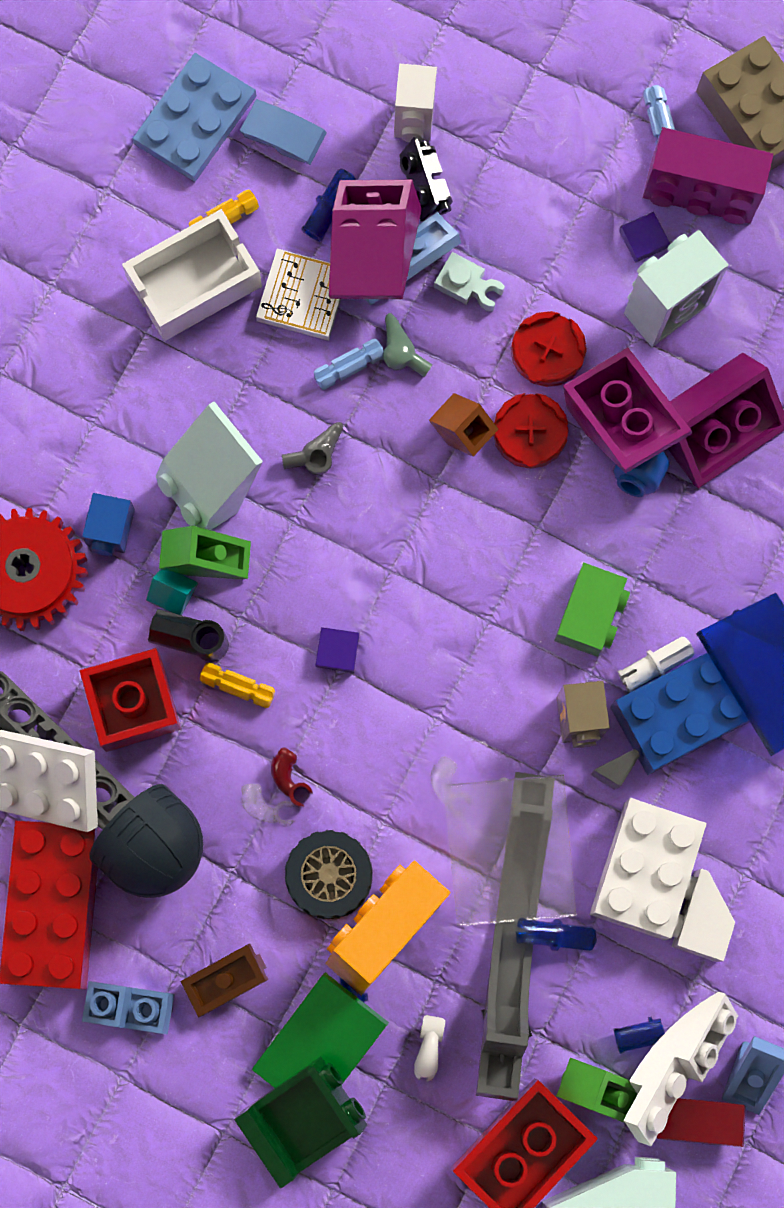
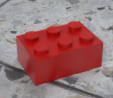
M534 1078L518 1095L517 1101H512L452 1165L451 1170L489 1208H535L598 1138L538 1079Z

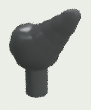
M336 422L326 431L308 442L302 451L282 454L284 470L305 466L314 475L326 473L332 466L331 456L336 442L343 431V424Z

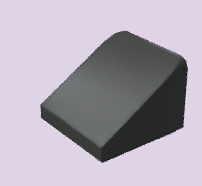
M634 749L596 768L591 775L612 789H618L639 758V752Z

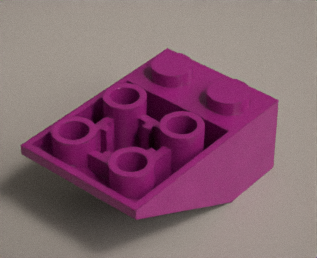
M412 179L339 181L332 215L328 294L330 299H403L422 210Z

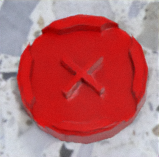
M553 311L535 313L524 319L515 332L511 345L512 361L520 375L533 384L545 387L562 385L573 379L582 368L587 350L585 335L578 324L572 319H567L564 316H560V313Z
M526 393L515 395L504 402L496 414L494 424L499 430L493 435L495 446L503 458L515 466L529 469L546 466L557 459L566 446L569 431L566 414L557 402L546 395L538 393L535 395H526Z

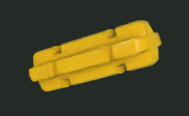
M245 190L236 195V200L233 201L231 198L205 212L206 217L222 209L230 224L242 218V213L248 215L257 210L259 207L258 201L251 190ZM201 215L188 223L189 227L204 218Z
M210 662L204 665L200 674V681L203 684L213 688L217 685L221 691L246 701L252 699L254 704L264 708H268L271 705L275 696V689L263 683L257 685L256 680L228 669L224 672L220 666Z

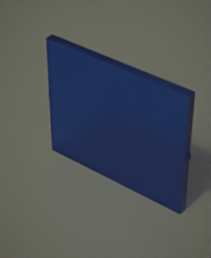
M774 593L742 610H734L732 615L696 633L770 756L784 749V604L778 594Z

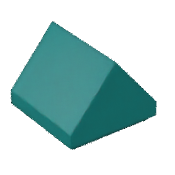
M160 569L152 578L146 601L168 612L182 615L198 582L179 573Z

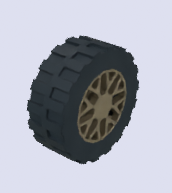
M333 830L317 831L301 839L289 854L290 856L285 866L286 886L295 904L308 915L324 920L340 919V917L353 913L364 903L371 889L373 870L367 851L355 838L353 839L344 832L340 833Z

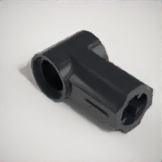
M157 609L152 618L149 628V643L193 654L209 662L220 660L228 651L229 641L224 630L218 623L212 620L201 621ZM215 633L219 635V641L213 648L203 649L200 647V640L205 634Z

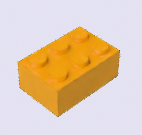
M415 860L406 869L400 864L380 888V891L383 893L381 898L379 899L373 894L353 920L357 923L352 929L346 924L327 947L331 955L325 964L360 996L370 987L451 893Z

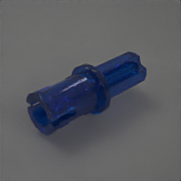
M341 168L337 170L323 195L316 197L317 205L305 225L301 228L303 233L319 242L323 241L324 235L332 224L333 207L339 181L356 180L349 171Z
M520 918L517 923V927L523 928L524 931H531H516V941L518 944L549 946L552 951H558L560 948L591 951L597 942L596 930L593 927L562 924L560 919L544 922Z

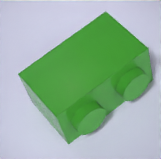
M583 562L554 641L597 657L603 647L610 649L618 628L611 625L615 612L623 613L630 595V591L624 590L627 578Z

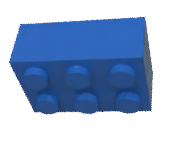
M719 647L615 700L610 707L632 749L639 752L638 760L647 776L749 723L758 716Z

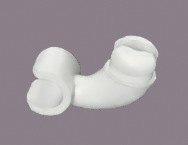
M429 1015L423 1017L420 1038L423 1039L414 1064V1074L419 1080L421 1077L427 1078L428 1082L437 1073L438 1042H442L445 1019Z

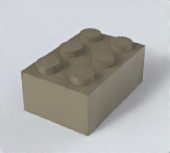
M762 36L702 73L696 92L733 144L774 153L771 171L784 163V62L766 37Z

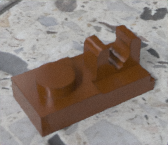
M247 944L180 982L199 1018L266 982L268 978L264 969L267 967L261 955H256L251 944Z

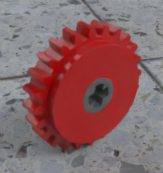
M27 508L25 516L21 517L16 509H12L11 519L8 520L0 514V616L2 617L1 625L6 629H9L13 621L16 622L17 628L20 631H24L26 624L30 622L35 630H40V620L44 619L49 624L54 625L55 619L53 615L59 612L62 616L66 617L68 612L64 606L67 603L77 606L79 603L73 595L74 592L85 591V586L78 580L79 578L88 577V571L86 568L79 567V564L87 562L88 559L85 553H76V551L83 547L80 539L70 541L75 534L71 526L61 530L64 523L62 519L57 516L52 522H49L50 515L45 510L40 513L39 518L35 517L32 508ZM29 562L34 569L30 574L25 571L26 576L23 577L18 569L21 565L26 568V563Z

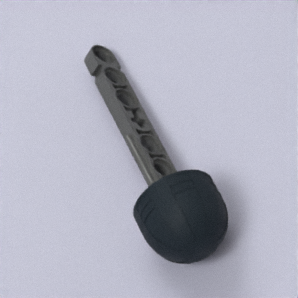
M0 671V687L3 690V693L0 695V727L4 731L44 740L51 739L53 742L84 748L77 741H73L4 672ZM19 709L25 711L30 716V719L26 722L18 723L11 720L8 714L13 710ZM95 759L96 788L105 789L111 798L105 802H97L98 826L102 831L91 848L90 860L117 887L131 895L155 898L177 891L193 877L201 861L203 835L197 818L164 784L154 785L134 797Z

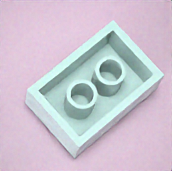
M700 230L689 237L686 234L679 236L668 246V253L660 259H657L655 256L649 258L637 270L638 276L632 283L633 290L627 297L629 301L624 314L651 347L655 346L710 305L729 266Z

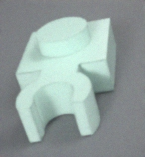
M454 252L450 254L434 282L435 289L465 305L473 296L477 299L480 307L486 311H493L495 302L489 300L485 294L489 291H494L502 295L505 286L498 280H483L484 268Z

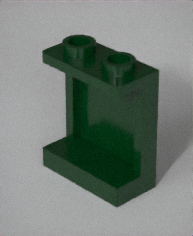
M319 1057L243 1109L234 1119L280 1189L293 1181L298 1173L350 1138L354 1139L359 1136L367 1126L364 1120L366 1119V1114L361 1104L355 1098L348 1097L341 1086L343 1081L339 1072L331 1063L326 1064L322 1057Z

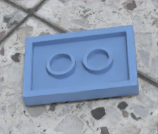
M194 53L134 135V145L196 182L256 98V89L199 54Z

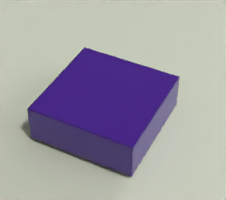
M654 212L620 226L619 232L635 263L667 249L670 245Z
M321 627L315 667L354 673L360 633Z

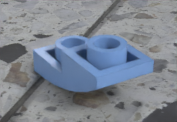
M258 99L255 100L240 129L245 138L271 146L281 155L311 165L327 134L323 128Z
M89 981L82 1022L168 1034L174 994Z

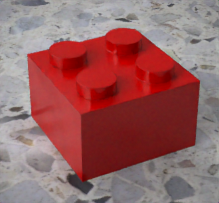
M156 648L79 670L98 740L105 752L182 730L162 659Z

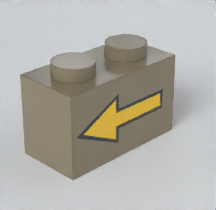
M604 681L563 685L556 697L562 743L572 742L573 748L595 746L596 741L601 740L610 728Z

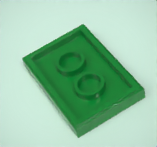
M325 972L251 1070L275 1088L319 1057H322L326 1064L331 1063L337 1069L344 1083L389 1022Z

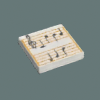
M277 249L257 312V322L329 341L341 299H330L328 296L330 263Z

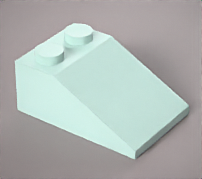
M212 402L203 410L163 458L156 474V479L161 491L167 497H172L179 506L187 524L212 530L238 513L263 461L218 405Z
M635 1157V1165L623 1164L542 1201V1208H675L676 1172L665 1167V1161H660L658 1158Z

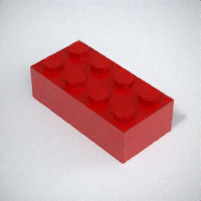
M15 820L0 966V984L87 990L98 867L90 860V851L101 833V829L98 827L85 832L52 823Z

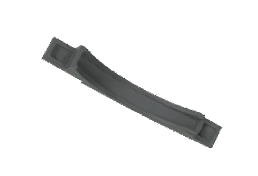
M515 772L492 944L476 1096L517 1101L519 1095L522 1057L528 1046V1005L533 942L544 859L553 809L551 808L555 777Z

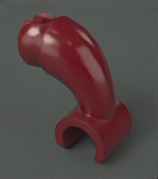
M283 747L272 758L271 775L278 789L290 798L294 806L304 808L305 806L294 799V793L298 789H305L313 795L312 789L308 784H295L292 781V766L297 761V755Z

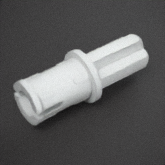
M680 637L655 652L648 650L646 657L617 672L622 683L626 685V689L630 693L652 679L665 675V672L693 657L695 654L694 649L687 638Z

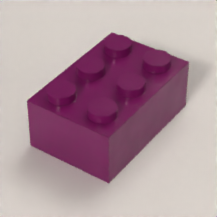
M662 127L651 160L643 198L661 207L673 205L686 208L688 212L694 215L704 216L711 214L723 217L725 221L732 224H751L765 194L774 153Z

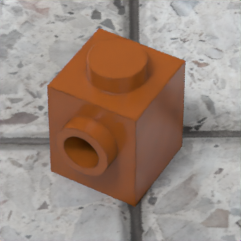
M453 393L429 419L430 423L449 446L473 457L499 430L479 403L456 393Z

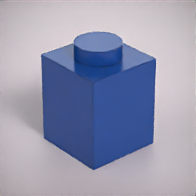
M97 493L92 494L82 535L86 545L91 546L90 550L92 552L105 556H113L114 551L125 553L135 511L131 500Z

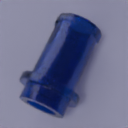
M652 1016L647 1017V1022L622 1028H613L619 1054L655 1045L665 1034L661 1019L653 1020Z

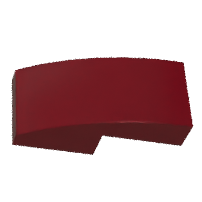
M678 1098L668 1115L664 1130L657 1135V1139L744 1147L746 1106Z

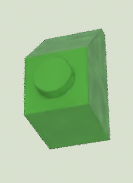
M193 525L162 531L159 569L187 576L248 579L251 541Z
M570 1058L562 1075L561 1084L556 1096L624 1122L638 1094L629 1082L630 1080Z

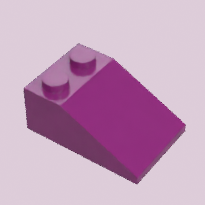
M628 347L563 385L568 411L585 434L625 473L692 434L690 427Z

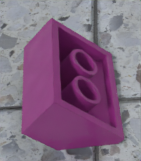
M743 352L670 401L690 427L692 434L669 447L668 450L697 488H700L784 431V410L768 367Z

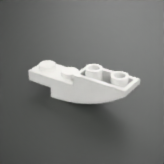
M717 992L681 1017L655 1043L631 1077L629 1082L638 1095L629 1109L624 1122L638 1142L652 1146L657 1135L664 1130L668 1115L676 1100L683 1095L688 1078L703 1082L709 1069L713 1068L716 1064L718 1053L727 1036L733 1032L738 1017L725 993Z

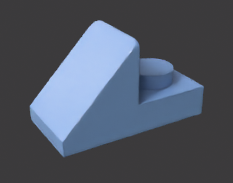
M756 1036L752 1038L750 1043L744 1041L738 1051L722 1095V1100L732 1104L745 1105L746 1110L760 1115L784 1075V1048Z

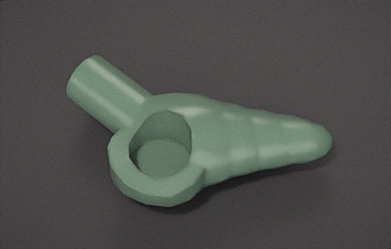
M388 313L385 317L387 330V347L383 353L385 363L393 370H402L408 366L425 377L433 364L415 353L414 345L400 326L399 321L392 313Z

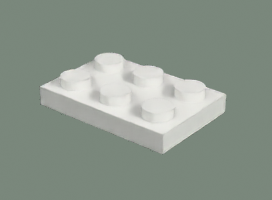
M0 730V811L85 832L97 828L95 751Z

